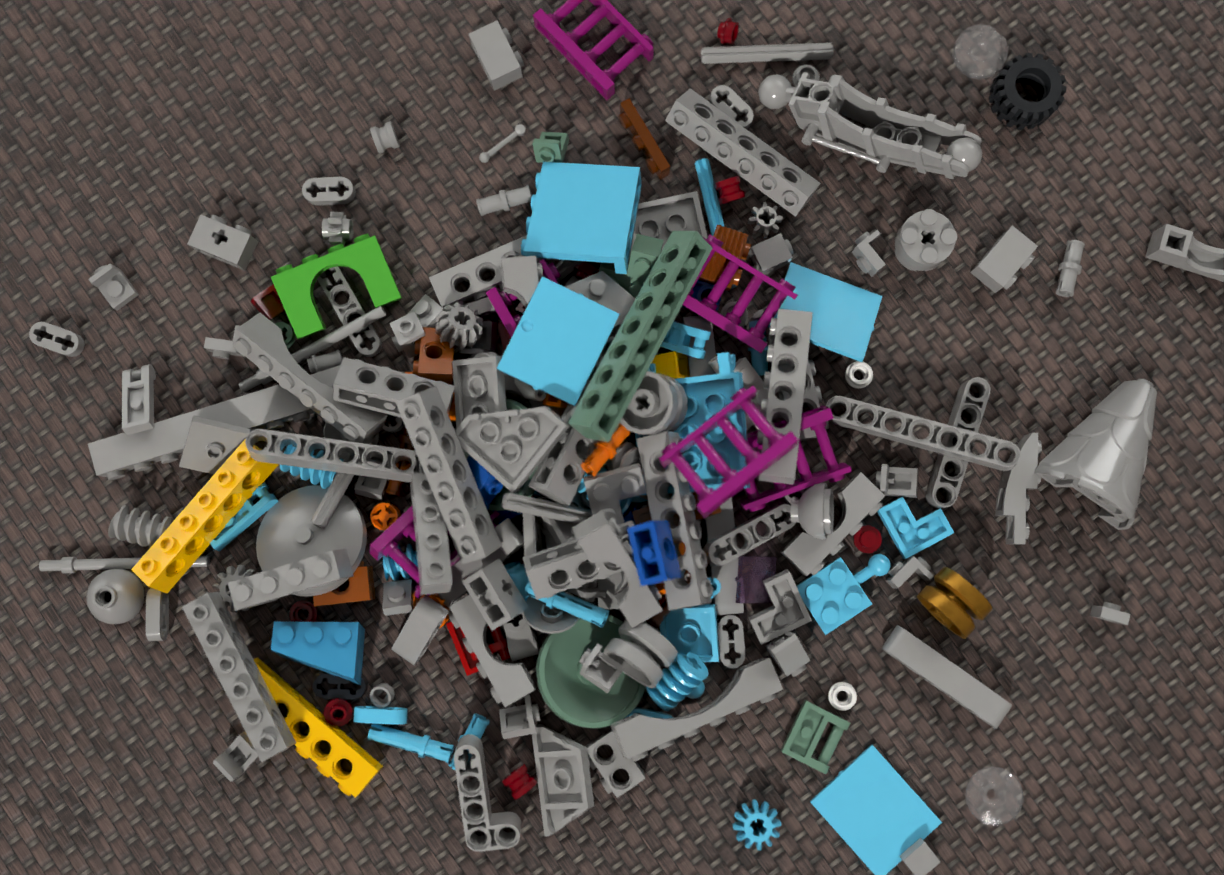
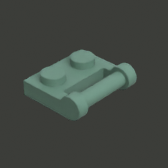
M804 700L780 751L827 774L830 768L828 763L844 730H848L851 723ZM829 721L834 726L817 760L811 756Z

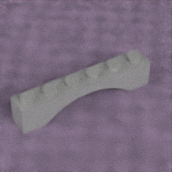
M258 313L236 329L233 347L238 353L247 357L262 372L271 376L283 389L291 392L306 407H310L326 423L331 424L340 431L346 439L351 442L366 444L382 430L388 414L333 400L334 388L321 383L309 375L295 361L286 347L281 329L263 314Z
M762 657L737 668L731 682L724 691L709 705L694 713L674 718H654L635 713L610 724L623 757L626 759L632 758L633 761H637L648 756V750L658 746L660 750L675 743L674 738L683 734L685 738L701 732L699 727L709 723L710 726H715L726 721L725 716L732 712L739 715L752 709L750 705L759 700L761 703L769 702L777 697L775 693L783 690L771 659Z

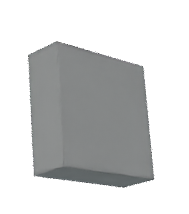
M922 838L917 840L899 856L914 875H926L940 863L939 859Z

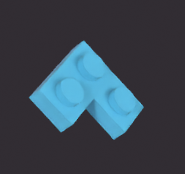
M903 497L890 502L877 511L903 559L909 558L954 533L941 508L916 520Z

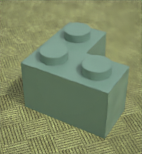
M637 234L629 257L627 274L615 273L614 263L601 262L599 272L603 271L636 298L662 251L664 240Z

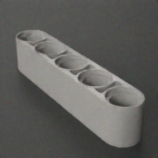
M975 377L960 386L947 425L978 433L991 390L989 383L985 379ZM970 385H974L978 388V398H975L970 394ZM962 411H967L970 414V424L962 421ZM944 435L942 444L946 447H953L954 436ZM972 443V444L969 445V449H970L971 452H972L974 443ZM938 453L926 491V501L931 507L938 509L946 508L955 503L968 461ZM947 462L951 463L955 468V473L952 477L945 473L944 466ZM939 488L946 492L947 498L944 503L939 502L936 498V492Z
M896 625L881 648L995 729L999 727L1012 707V704L898 625Z

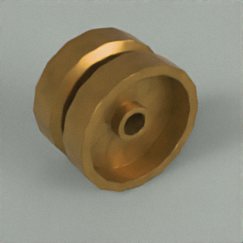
M943 567L934 577L938 588L926 585L917 595V598L941 624L959 637L966 639L975 629L972 618L983 620L992 611V606L966 579L955 571Z

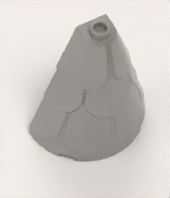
M1145 379L1124 381L1092 409V414L1068 434L1067 438L1039 462V466L1034 472L1054 487H1073L1102 508L1098 516L1118 530L1129 529L1134 522L1142 476L1146 468L1148 442L1152 439L1157 391L1153 388L1154 385Z

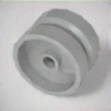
M647 371L620 423L631 432L649 436L677 430L684 421L688 410L687 395L683 386L672 377Z
M625 619L618 629L621 638H612L605 647L604 654L624 666L623 673L644 686L655 688L663 677L661 667H670L678 652L663 635L649 625L642 622L632 628L628 620Z

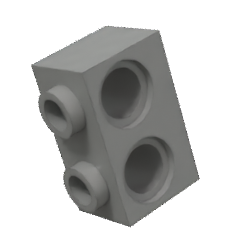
M612 728L586 745L589 766L592 770L595 768L599 770L603 776L600 782L608 794L613 792L618 798L646 779L645 773L637 761H633L632 758L626 759L623 757ZM609 745L613 749V754L609 758L600 757L597 753L599 746ZM625 769L629 773V777L624 782H618L613 778L614 771Z

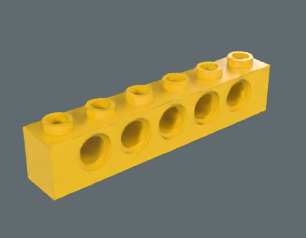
M244 440L131 570L148 587L167 594L210 545L211 541L225 528L228 521L244 506L246 500L250 499L253 495L252 493L263 484L279 464L254 460L250 456ZM256 445L253 446L255 450H262Z
M258 657L253 658L277 706L283 703L288 708V715L283 718L296 741V744H294L296 745V752L306 759H312L317 764L316 768L322 775L326 777L331 776L339 783L338 788L348 796L353 795L356 798L382 769L383 765L339 727L328 724L323 713ZM301 721L309 725L310 732L308 736L301 734L298 727ZM321 740H326L330 743V754H325L320 750ZM342 759L351 761L353 766L351 772H345L341 768Z

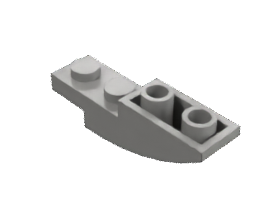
M1030 433L1022 437L1017 444L1021 452L1020 459L1012 470L1003 471L999 483L995 516L1006 517V544L1023 545L1029 537L1026 511L1030 507L1029 495H1026V490L1038 489V484L1041 482V477L1034 473L1038 467V457L1042 452V443L1038 440V433ZM1013 454L1010 455L1007 463L1014 460Z

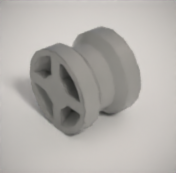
M391 121L385 123L383 127L378 128L375 126L370 128L379 154L384 153L387 148L392 147L396 149L400 147Z

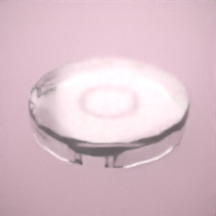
M981 24L964 30L955 42L952 54L955 65L961 73L975 79L989 78L996 74L1004 65L1008 55V46L1003 35H999L995 28Z

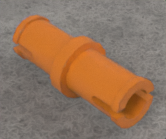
M619 423L609 443L603 441L596 442V448L582 462V469L590 475L591 473V476L595 477L606 461L614 458L617 454L616 449L630 435V431Z

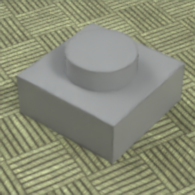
M1104 602L1103 606L1092 605L1090 616L1116 624L1128 625L1131 614L1120 611L1121 606Z

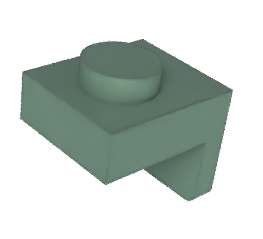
M541 132L540 138L534 139L532 143L536 162L563 163L569 143L568 133Z

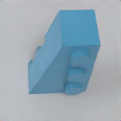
M274 622L271 650L277 655L361 685L365 629L359 622Z

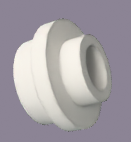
M856 361L847 367L845 379L851 387L861 389L871 383L873 371L867 363ZM855 371L862 372V380H857L854 377Z
M846 682L833 684L828 692L830 704L841 711L852 708L857 699L854 687ZM840 691H845L847 695L843 701H839L837 698V694Z

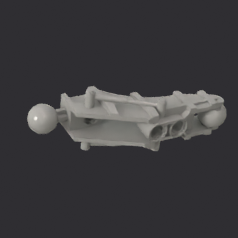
M803 72L797 87H792L786 77L776 74L766 77L759 85V100L765 107L780 109L789 103L798 127L805 130L801 140L803 144L811 145L812 142L865 159L873 164H877L876 169L881 173H885L889 164L894 163L915 167L919 173L926 174V172L945 175V178L954 179L955 176L967 177L968 173L976 169L981 162L982 149L980 145L982 140L978 135L967 131L965 124L957 123L956 126L937 120L934 114L928 113L927 117L892 108L889 106L887 99L878 97L876 101L845 82L844 78L840 75H832L828 82L811 80L809 73ZM838 113L845 115L874 129H863L862 127L845 119ZM941 144L949 145L944 155L937 153Z

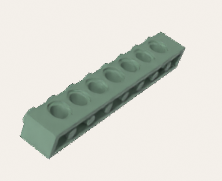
M672 231L572 414L568 424L585 438L610 442L712 250V247L697 231Z

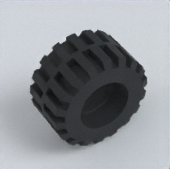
M1026 53L1023 58L1021 55H1018L1012 61L1010 60L993 80L989 90L991 92V95L988 97L989 103H994L991 110L993 113L997 112L999 114L997 119L1000 122L1002 120L1007 122L1005 126L1011 128L1013 125H1016V130H1023L1026 126L1028 130L1034 129L1037 125H1042L1062 104L1064 100L1063 95L1066 93L1067 86H1063L1066 79L1064 75L1060 76L1059 72L1062 69L1059 65L1056 67L1052 65L1054 62L1052 59L1048 58L1046 61L1043 59L1044 55L1037 54L1033 57L1032 53ZM1023 82L1031 85L1038 94V102L1024 100L1017 93L1015 83Z

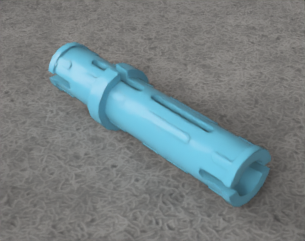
M528 581L524 595L535 598L530 581ZM563 591L550 598L538 599L546 603V606L551 609L556 607L601 628L605 625L609 615V610L597 607Z
M379 724L371 725L373 729L369 730L367 738L369 741L372 740L414 752L420 758L428 756L445 761L446 763H449L451 760L450 756L452 757L454 745L432 740L431 736L428 735L421 737Z

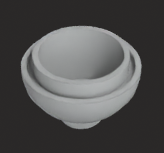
M819 483L808 488L802 494L800 500H791V522L800 523L806 533L815 539L827 540L828 534H832L834 528L833 490L828 489L826 483Z
M106 570L97 575L87 589L86 602L88 609L96 619L107 624L128 622L139 613L143 606L144 588L140 579L128 570ZM108 591L112 594L110 602L105 600V594Z

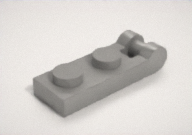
M151 364L144 365L139 370L128 369L122 372V430L126 435L154 429V380L156 379V374Z

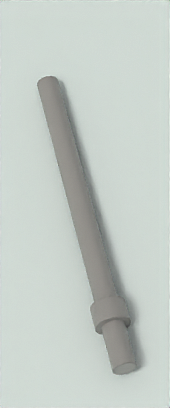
M379 306L291 355L297 363H300L387 314L384 308ZM258 369L255 375L240 382L238 385L241 391L245 393L261 383L265 385L274 379Z
M199 556L191 567H209V556ZM62 557L61 560H41L39 569L40 571H61L63 574L76 573L77 570L132 569L142 557L104 559Z

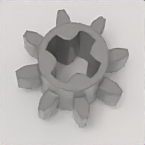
M764 202L762 208H752L751 212L756 217H750L748 224H754L753 234L757 232L763 233L764 238H767L771 230L774 233L778 232L779 227L775 223H780L783 216H777V205L772 208ZM766 216L769 224H764V220L761 217Z
M330 212V217L324 218L322 221V236L324 239H329V243L332 246L339 244L345 246V240H352L353 221L352 219H346L347 216L344 215V212Z

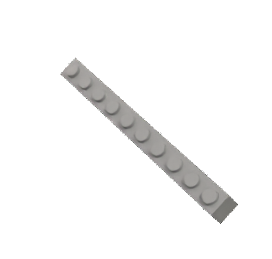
M340 366L311 374V376L321 383L334 388V381ZM279 384L154 423V429L126 435L124 432L88 443L96 476L115 480L124 477L125 472L133 469L135 472H140L152 468V463L161 461L162 464L178 460V455H181L193 416L248 428L251 432L255 429H280L284 427V422L294 420L295 423L310 419V414L316 412L310 407H306L296 396L283 389Z

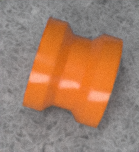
M390 503L377 504L371 511V523L379 530H386L401 516V511L397 506Z

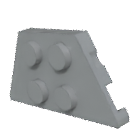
M603 271L565 286V288L578 294L581 293L584 297L619 313L620 315L613 328L622 325L636 299Z
M536 724L537 733L532 734L544 836L548 837L594 807L587 747L542 724Z

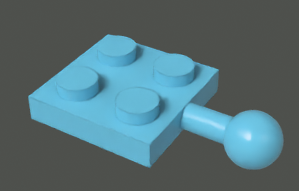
M875 554L869 559L867 567L853 575L842 558L839 557L823 567L817 574L811 575L796 586L804 604L824 634L827 635L872 605L860 584L874 575L883 576L887 574L891 563L885 555Z
M701 604L671 610L660 625V634L676 648L678 654H683L687 657V653L692 652L703 662H719L716 605ZM701 681L700 685L693 688L692 692L686 696L691 699L702 696L705 690L704 682Z

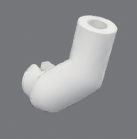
M516 378L514 379L515 385L525 399L536 401L545 399V392L539 389L535 390L533 386Z

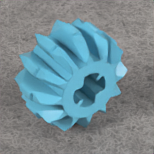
M753 799L751 802L752 808L750 809L747 804H741L744 814L740 812L734 813L735 818L739 822L733 823L732 827L734 830L739 831L736 835L738 841L745 839L744 845L748 849L755 842L756 849L759 851L762 850V842L764 841L769 847L773 845L769 838L770 836L779 838V832L773 828H778L782 824L779 819H774L778 814L775 808L768 811L769 804L766 801L759 808L757 800ZM757 819H760L763 825L762 828L756 827L757 830H754L751 822L755 820L757 823Z

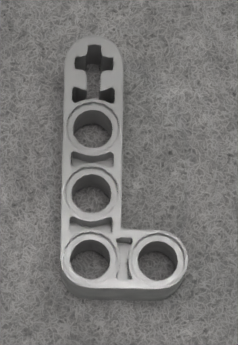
M507 518L495 527L502 545L500 548L485 558L462 564L461 560H459L451 567L452 586L450 592L439 593V597L445 599L444 605L449 608L450 605L454 604L468 592L462 583L463 580L497 559H500L503 563L524 545V535L511 519Z
M464 735L457 743L454 763L466 844L471 850L477 852L514 847L520 840L521 819L514 812L492 813L482 742L475 735ZM465 749H469L470 754H473L471 762H468V752ZM475 776L479 781L475 783L469 782L466 777ZM478 803L482 808L474 809L470 804ZM511 827L514 831L508 833L503 831L502 828ZM481 830L485 832L486 835L478 836L474 833V831Z

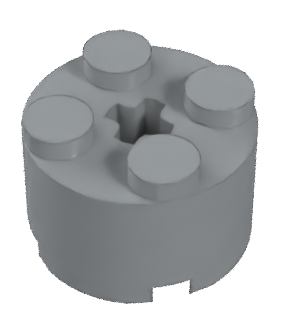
M932 209L917 212L910 216L897 231L894 240L895 255L898 261L909 270H933L952 253L957 240V233L952 223L944 215ZM925 239L928 243L923 244L921 240Z

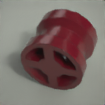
M740 176L714 183L715 189L719 191L720 197L718 201L720 205L746 197L745 192L740 189Z
M525 764L516 768L502 780L504 786H509L512 790L514 800L523 796L538 783L534 777L529 776L527 773L528 768Z

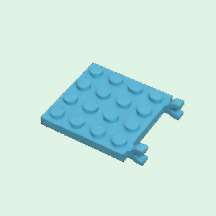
M729 352L717 353L719 374L675 379L683 386L687 395L688 410L685 419L677 430L673 431L679 432V436L682 439L686 438L732 402L731 397L743 388L742 372H734L736 366L735 354H730ZM651 363L647 371L656 373V364ZM741 408L728 419L747 441L745 411ZM719 426L705 436L732 470L735 469L739 472L746 466L745 457ZM635 433V445H636V447H638V445H637V439H638V438L646 437V436H649V435H641V434ZM696 444L683 453L685 460L708 488L712 487L713 490H716L723 484L721 481L723 477ZM750 483L744 488H750ZM672 484L668 487V494L675 493ZM689 484L690 492H696Z

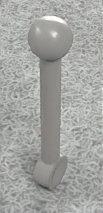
M518 124L513 133L488 152H482L479 156L480 161L483 163L488 162L491 155L515 137L523 136L526 132L525 126Z

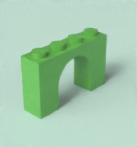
M364 234L354 238V244L344 247L343 244H339L329 248V254L318 257L317 254L302 259L303 264L293 268L289 264L276 269L277 274L271 276V279L297 339L306 338L326 329L315 304L313 291L318 277L330 268L343 266L357 271L365 282L375 308L383 307L402 299L376 236L370 237L369 234Z

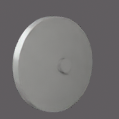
M311 485L287 493L268 510L259 527L256 553L261 570L264 572L331 550L347 549L354 573L363 558L367 542L366 523L358 506L344 494L327 526L323 529L315 526L311 519L329 487L323 489L320 485ZM349 578L293 594L297 596L325 594L336 589Z

